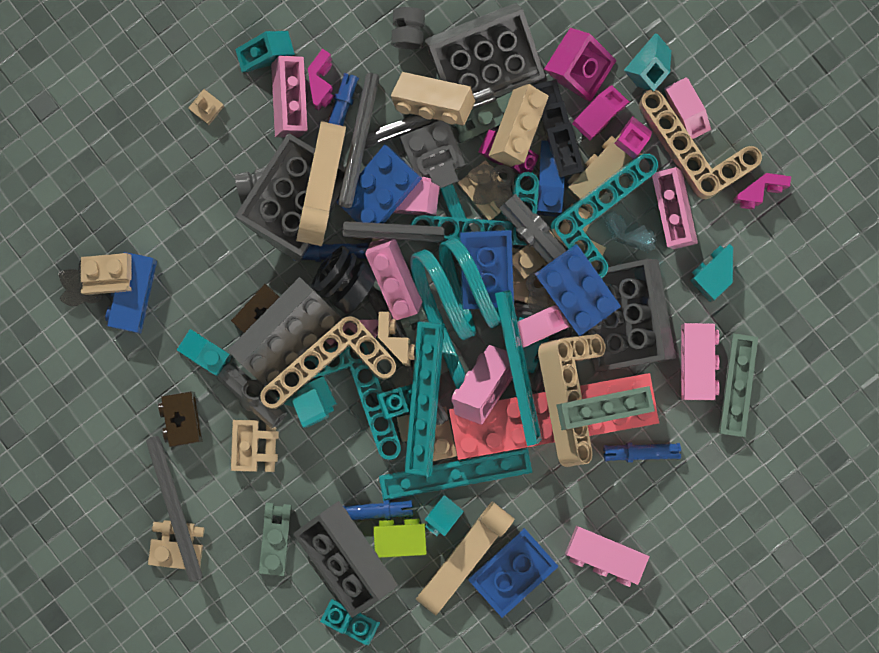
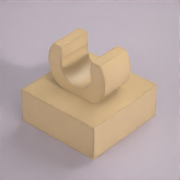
M203 89L188 109L206 124L210 125L224 105Z

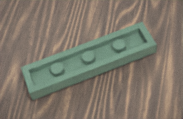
M734 333L731 335L719 434L746 437L758 337Z
M650 386L556 404L561 430L655 411Z

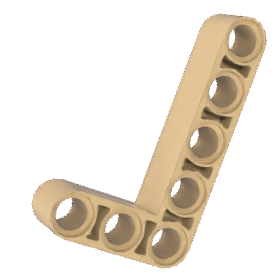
M649 90L642 96L639 102L640 112L678 169L683 172L684 178L699 198L709 199L753 171L761 163L762 154L760 150L754 146H748L716 167L711 168L664 96L657 90L654 92ZM648 98L655 99L657 108H649L645 100ZM659 120H669L671 128L663 129L659 124ZM673 140H682L685 144V149L677 150L673 145ZM744 154H750L753 157V165H748L743 161ZM687 161H696L699 165L698 171H691L687 166ZM722 168H730L733 171V178H725L722 174ZM709 181L713 186L712 192H705L701 187V182Z
M321 121L296 241L322 246L346 126Z
M352 316L345 317L262 390L260 395L261 401L267 408L277 409L348 346L379 379L390 378L395 372L396 364L394 359L357 318ZM354 323L357 327V332L352 336L346 335L342 329L344 324ZM326 340H335L338 344V349L332 353L325 351L323 344ZM371 342L374 346V352L370 355L361 353V343ZM309 356H314L319 361L318 367L314 370H309L304 366V360ZM383 360L389 362L391 371L388 374L378 372V362ZM289 373H295L299 376V383L295 387H289L285 384V377ZM270 390H276L280 394V399L275 404H269L265 400L266 393Z
M597 334L546 342L541 344L538 350L559 462L564 467L584 465L592 460V447L588 426L561 430L556 404L582 400L575 362L603 356L605 353V342Z
M492 501L424 587L416 601L436 616L497 537H502L515 519Z

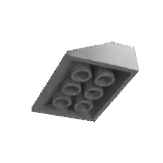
M517 3L424 39L439 80L471 86L473 94L487 88H492L496 98L516 88L546 78L524 11Z
M288 133L235 215V218L276 249L300 263L311 246L309 243L296 240L315 149ZM341 164L338 165L329 215L336 206L341 193L346 167Z
M644 259L608 267L607 274L601 279L621 307L602 320L600 330H588L589 335H600L605 342V353L603 356L593 358L595 372L676 359L658 259Z

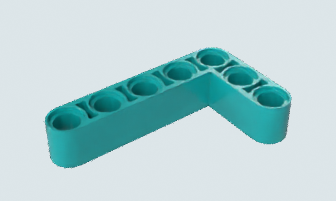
M651 154L637 156L555 218L551 224L553 235L566 251L573 247L578 240L584 243L585 250L583 253L590 263L592 261L599 263L600 271L598 274L601 278L607 274L608 264L583 231V228L654 175L658 169L657 159ZM642 159L649 163L650 168L647 173L642 172L639 168V163ZM622 174L626 175L630 180L627 188H623L619 183V178ZM601 190H606L610 195V199L606 204L602 203L599 199ZM581 205H586L590 210V215L587 219L579 215V207ZM562 220L567 221L570 225V230L567 234H562L558 229V225Z
M531 172L520 173L513 180L512 196L516 194L523 202L529 205L533 214H537L538 178ZM524 176L528 177L532 184L531 188L527 191L523 190L520 186V180ZM421 215L416 216L410 222V225H416L417 221L422 219L428 223V226L441 227L445 221L450 222L453 225V232L449 236L444 235V240L451 238L460 240L459 232H466V227L470 223L477 225L478 231H491L495 225H499L503 230H511L512 245H527L524 241L518 240L516 228L509 221Z
M361 343L360 346L364 348V354L370 355L366 344ZM338 346L325 351L329 353L335 352ZM348 346L339 354L340 363L338 366L332 368L327 365L311 380L350 368L378 452L384 459H395L401 452V444L392 418L387 419L389 426L385 431H377L374 426L375 420L379 417H384L380 404L372 408L366 403L369 394L383 393L379 379L372 373V380L370 382L361 383L359 381L358 375L360 371L364 369L369 370V368L361 359H353L351 357V348ZM309 356L304 360V364L313 362L316 368L319 365L318 359L314 356ZM387 441H393L397 446L396 453L392 456L384 454L382 450L383 444Z

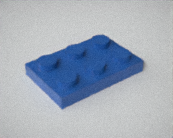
M384 144L359 174L352 207L341 208L356 222L384 224L420 182L422 177L389 146Z
M511 230L459 232L460 241L472 256L494 307L498 308L495 293L507 290L511 291L514 303ZM461 268L462 309H479Z
M577 244L535 273L579 336L621 307Z
M523 528L471 575L468 580L503 618L559 566L528 531Z

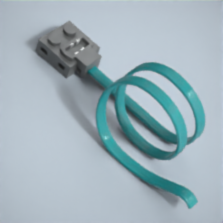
M440 120L400 136V141L411 168L421 177L431 178L432 183L440 186L439 190L442 192L451 217L466 218L453 184L459 181L455 170L464 167L465 162L450 125ZM469 225L466 227V232H472ZM451 238L442 242L439 246L440 264L428 250L424 249L412 254L410 259L411 273L428 321L444 324L432 295L425 268L436 287L454 330L460 339L466 340L476 335V328L471 310L462 309V287L455 269L452 253L464 272L475 301L488 326L492 329L500 326L501 319L498 308L494 307L469 251L460 240ZM445 327L442 355L456 389H459L464 382L466 374Z

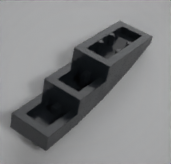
M557 79L532 85L549 96L541 116V122L559 178L584 172L572 124L569 122Z

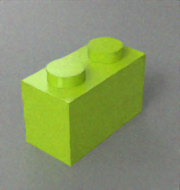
M404 519V524L394 525V520L379 521V526H374V546L378 557L426 555L425 523H420L419 519Z

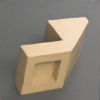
M379 312L378 338L405 366H411V360H415V345H411L412 341L409 338L392 337V334H396V319H392V315L389 312Z

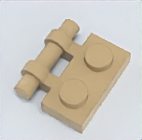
M233 420L231 471H257L258 461H264L265 472H275V462H278V454H275L276 439H279V431H276L275 427L271 429L267 424L266 431H259V421ZM259 438L266 439L265 454H258Z
M164 520L163 523L153 522L152 532L162 533V539H151L148 565L185 569L177 542L170 541L171 534H174L171 521ZM187 523L192 543L194 537H204V527H196L195 524ZM193 544L200 566L203 545Z

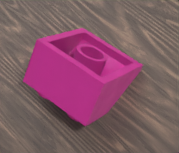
M570 28L544 70L554 80L557 79L559 84L591 102L617 60L590 33Z

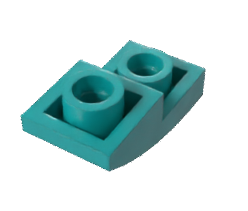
M412 384L377 395L384 419L410 412Z
M334 599L330 600L320 621L341 634H346L368 646L380 622L361 612L351 617L343 604Z

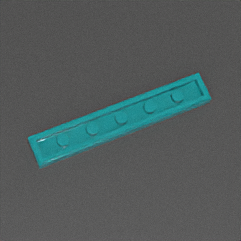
M510 290L495 293L526 444L531 446L541 442L542 436L512 293Z
M419 321L417 325L405 474L430 477L432 475L445 324Z
M528 448L434 465L432 466V475L430 477L405 474V471L381 475L379 476L384 501L533 472Z

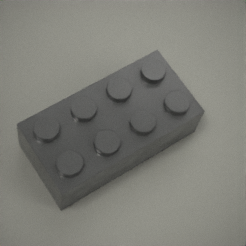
M299 277L228 351L266 387L323 337L341 317Z
M339 501L293 533L351 617L378 602L398 586L392 574L384 566L377 553L372 549L361 530L358 529L347 510Z

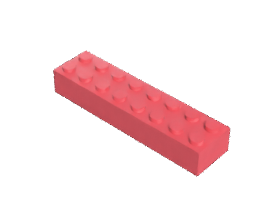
M650 373L580 386L582 399L650 386L655 409L654 412L587 425L589 436L659 424ZM546 392L533 394L542 441L531 446L526 444L517 397L498 400L482 425L455 415L454 409H449L457 459L554 443Z

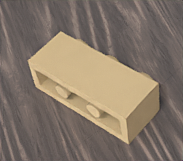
M405 72L401 73L391 94L396 111L400 113H410L425 119H437L448 124L463 126L475 104L471 86Z
M530 84L513 90L489 153L491 158L507 167L525 162L549 97L547 94Z
M611 136L602 146L604 151L599 156L594 154L584 164L587 169L582 174H574L567 183L570 186L567 192L577 202L633 160V158L614 144L619 136L616 139ZM606 190L600 191L599 199L607 193ZM581 205L585 210L589 211L586 205Z

